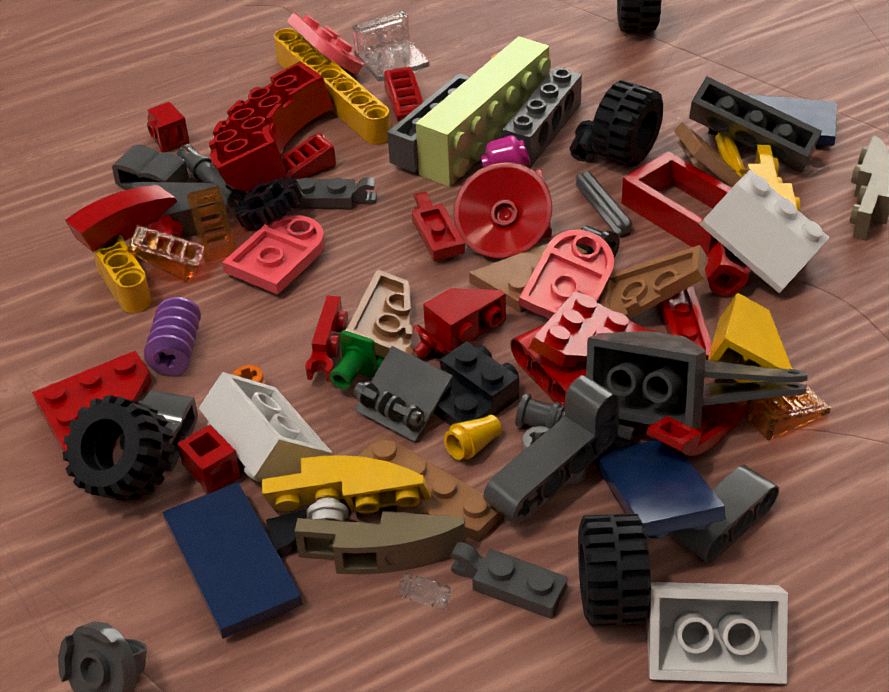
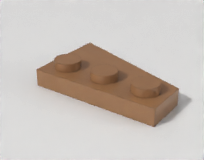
M681 122L674 130L680 138L677 144L684 149L683 152L691 158L690 161L701 171L705 172L707 169H710L730 187H733L741 179L735 173L736 171L684 122Z
M549 243L469 272V283L479 289L502 290L506 293V305L521 313L526 308L518 305L519 297ZM578 246L576 247L579 252L588 254L586 250Z
M698 245L611 274L610 280L601 296L600 305L612 311L620 312L628 319H631L703 280L706 254L702 247Z
M377 269L345 331L373 339L376 355L386 357L391 346L413 356V348H411L412 325H410L409 320L411 310L409 281Z

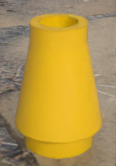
M488 415L484 418L452 424L449 431L444 435L445 447L454 459L470 460L494 438L501 435V423L494 415Z

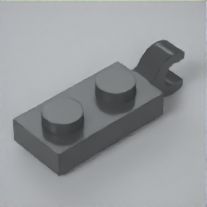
M363 178L357 184L355 179H296L303 191V197L299 199V204L293 206V209L352 208L353 203L368 205L376 203L377 192L365 191L374 190V178Z
M458 542L451 553V558L456 559L451 567V571L463 577L473 578V590L550 619L567 588V576L493 549H489L486 556L482 557L471 545Z

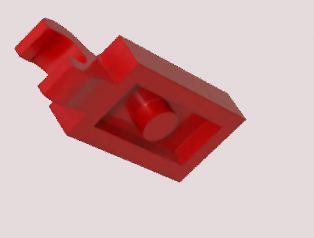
M426 191L413 194L417 207H414V210H412V222L433 261L464 254L465 242L443 203L433 205Z
M326 296L311 343L312 354L305 364L307 380H312L315 372L325 371L326 381L331 382L329 374L334 369L332 360L333 357H338L340 353V333L346 330L348 325L347 311H342L341 296Z

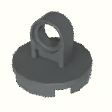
M95 621L77 627L73 634L65 636L61 642L58 654L59 676L62 682L69 680L74 692H134L137 674L143 672L146 665L147 646L145 643L135 639H125L120 631L108 623Z

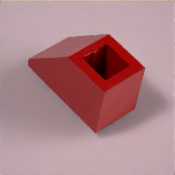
M450 288L423 304L425 330L435 336L452 352L466 341L470 343L476 337L497 327L506 320V293L502 290Z

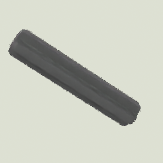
M585 171L582 174L578 173L576 175L577 187L618 236H623L626 233L630 234L633 222L589 171Z

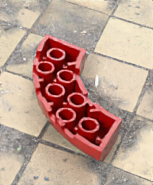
M301 61L271 76L272 83L266 87H254L250 90L248 99L245 102L238 100L227 111L229 117L226 120L219 121L213 130L214 139L209 142L210 157L219 175L226 184L234 189L250 191L253 190L252 187L260 182L266 183L287 175L281 158L286 144L306 124L333 109L323 76Z

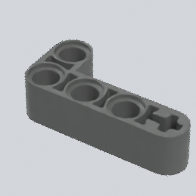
M585 375L578 377L570 385L565 395V417L490 479L484 490V500L517 524L527 520L612 445L619 430V397Z

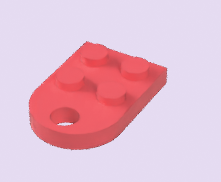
M294 12L292 13L287 22L330 60L347 71L358 75L364 63L351 52L353 47L341 38L337 39L339 34L328 26L324 28L319 27L320 23L306 14L303 18Z
M288 215L282 216L281 219L275 218L269 225L265 224L222 262L224 273L279 294L322 253L325 246L323 229L317 221L306 216Z
M568 230L556 235L543 252L519 297L518 305L550 319L574 291L588 295L598 303L610 280L614 267V255L610 246L600 236L585 230ZM588 245L594 252L592 254H583L576 247Z

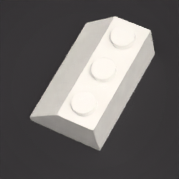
M749 170L699 224L778 293L787 286L829 239V236L822 231L817 223L805 217L790 200L783 198L769 186L763 177L756 175L752 170Z
M222 372L199 407V410L208 420L207 425H211L236 450L237 457L245 466V473L258 482H262V479L301 473V458L331 456L333 454L276 387Z
M651 582V605L646 620L649 679L787 684L788 592L779 585Z

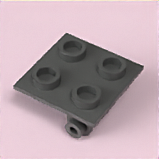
M391 346L371 382H359L356 385L354 395L357 396L359 403L354 410L416 442L454 376Z

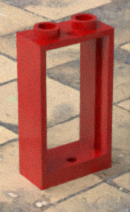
M668 151L623 177L621 204L690 247L700 245L708 257L713 246L719 241L699 225L703 219L659 192L673 185L713 209L731 190V187Z

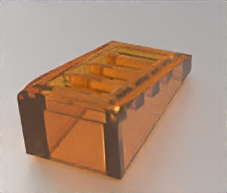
M215 186L188 193L187 204L205 263L229 257L236 250V245L220 187ZM215 202L214 205L198 208L199 205ZM218 213L219 218L201 221V217ZM218 227L223 229L222 232L205 236L204 231ZM226 239L227 245L209 249V243Z
M137 225L126 251L187 283L198 269L205 247ZM142 242H147L148 246L142 245Z
M806 384L807 391L804 395L747 400L745 418L769 441L829 414L831 407ZM793 403H796L800 408H796Z

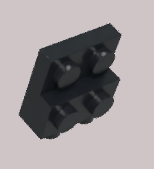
M466 341L440 359V370L454 377L433 413L450 426L456 423L484 418L488 415L496 416L519 399V374L516 368L510 363L501 365L496 362L485 346L478 345L474 347Z

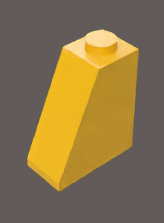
M736 293L719 318L708 360L772 369H792L769 309ZM734 379L735 381H737V382H739V383H744V382H768V381H753V380H738V379Z

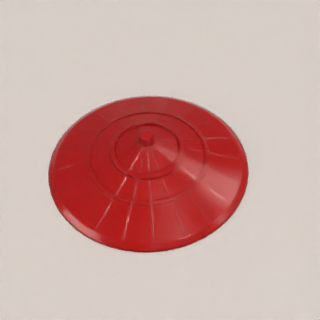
M512 162L495 163L476 171L462 185L454 204V223L465 244L475 252L491 258H508L532 248L545 234L552 216V199L544 180L532 169Z

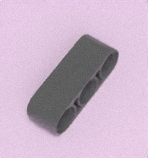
M740 465L712 489L725 505L726 519L714 522L706 529L694 530L686 528L673 531L672 533L674 541L706 563L714 561L763 517L778 497L779 487L746 465Z

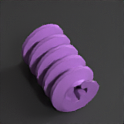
M172 297L165 299L158 305L155 317L153 318V325L150 328V335L144 348L145 361L154 371L162 375L178 376L188 368L191 350L196 339V331L201 320V311L197 304L183 297Z

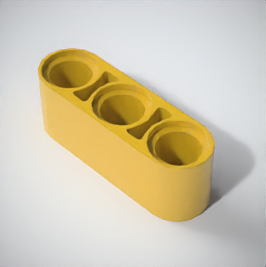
M117 234L93 252L97 270L120 307L128 313H139L146 310L152 302L146 275L121 236Z

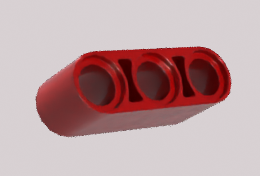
M544 325L513 338L510 343L511 351L519 366L554 403L559 402L565 406V395L570 385L578 377L586 376V364L583 361H578L575 367H561L530 350L529 346L533 337Z

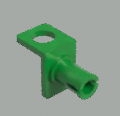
M343 330L340 334L342 360L330 372L329 376L331 377L329 379L337 388L345 390L352 385L353 380L358 374L373 378L384 357L380 356L376 361L375 342L373 339Z

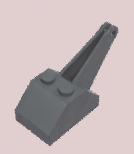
M651 331L597 333L588 337L586 376L619 397V419L652 425L662 418L669 416L697 430L701 427L702 406L779 396L804 395L807 391L806 385L795 383L807 381L808 373L805 371L706 360L705 349L683 336ZM704 377L768 382L704 384Z

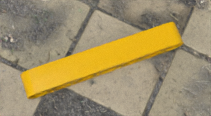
M284 28L275 32L274 42L277 62L284 69L301 61L323 76L333 105L332 112L369 144L380 145L388 142L387 132L390 130V115L387 106L335 62L318 51L297 30Z

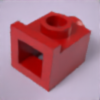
M170 102L147 109V128L150 136L154 140H158L161 152H167L190 143L185 117Z
M211 425L177 443L182 465L203 486L206 494L219 490L241 477L236 450Z

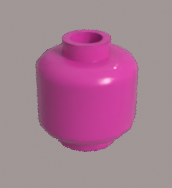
M514 135L489 142L486 145V155L481 156L484 167L501 162L518 163L524 166L530 164L524 140L518 141Z

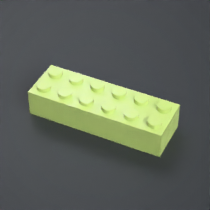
M518 36L416 122L419 175L450 187L460 177H463L475 163L480 161L481 156L486 154V145L491 141L502 138V129L548 76L551 68L549 46Z

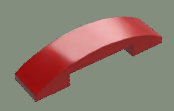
M753 400L702 406L701 427L697 430L666 416L649 426L646 434L685 455H699L714 447L731 432L749 410Z

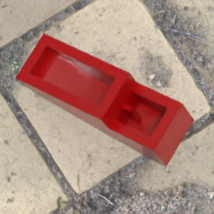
M159 185L142 186L101 198L80 209L65 219V222L75 238L90 251L94 252L117 234L124 241H127L176 204L177 200Z

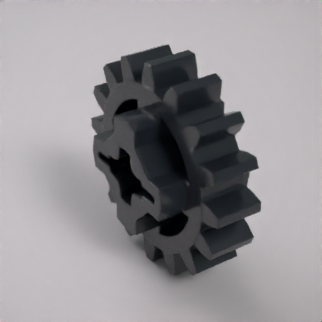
M291 176L284 180L280 177L266 183L260 182L252 187L253 190L244 197L243 201L238 203L239 207L234 209L235 216L242 228L245 227L247 230L253 226L255 229H258L265 224L269 225L273 219H281L287 212H291L293 206L300 203L299 199L303 197V191L295 178L292 179Z

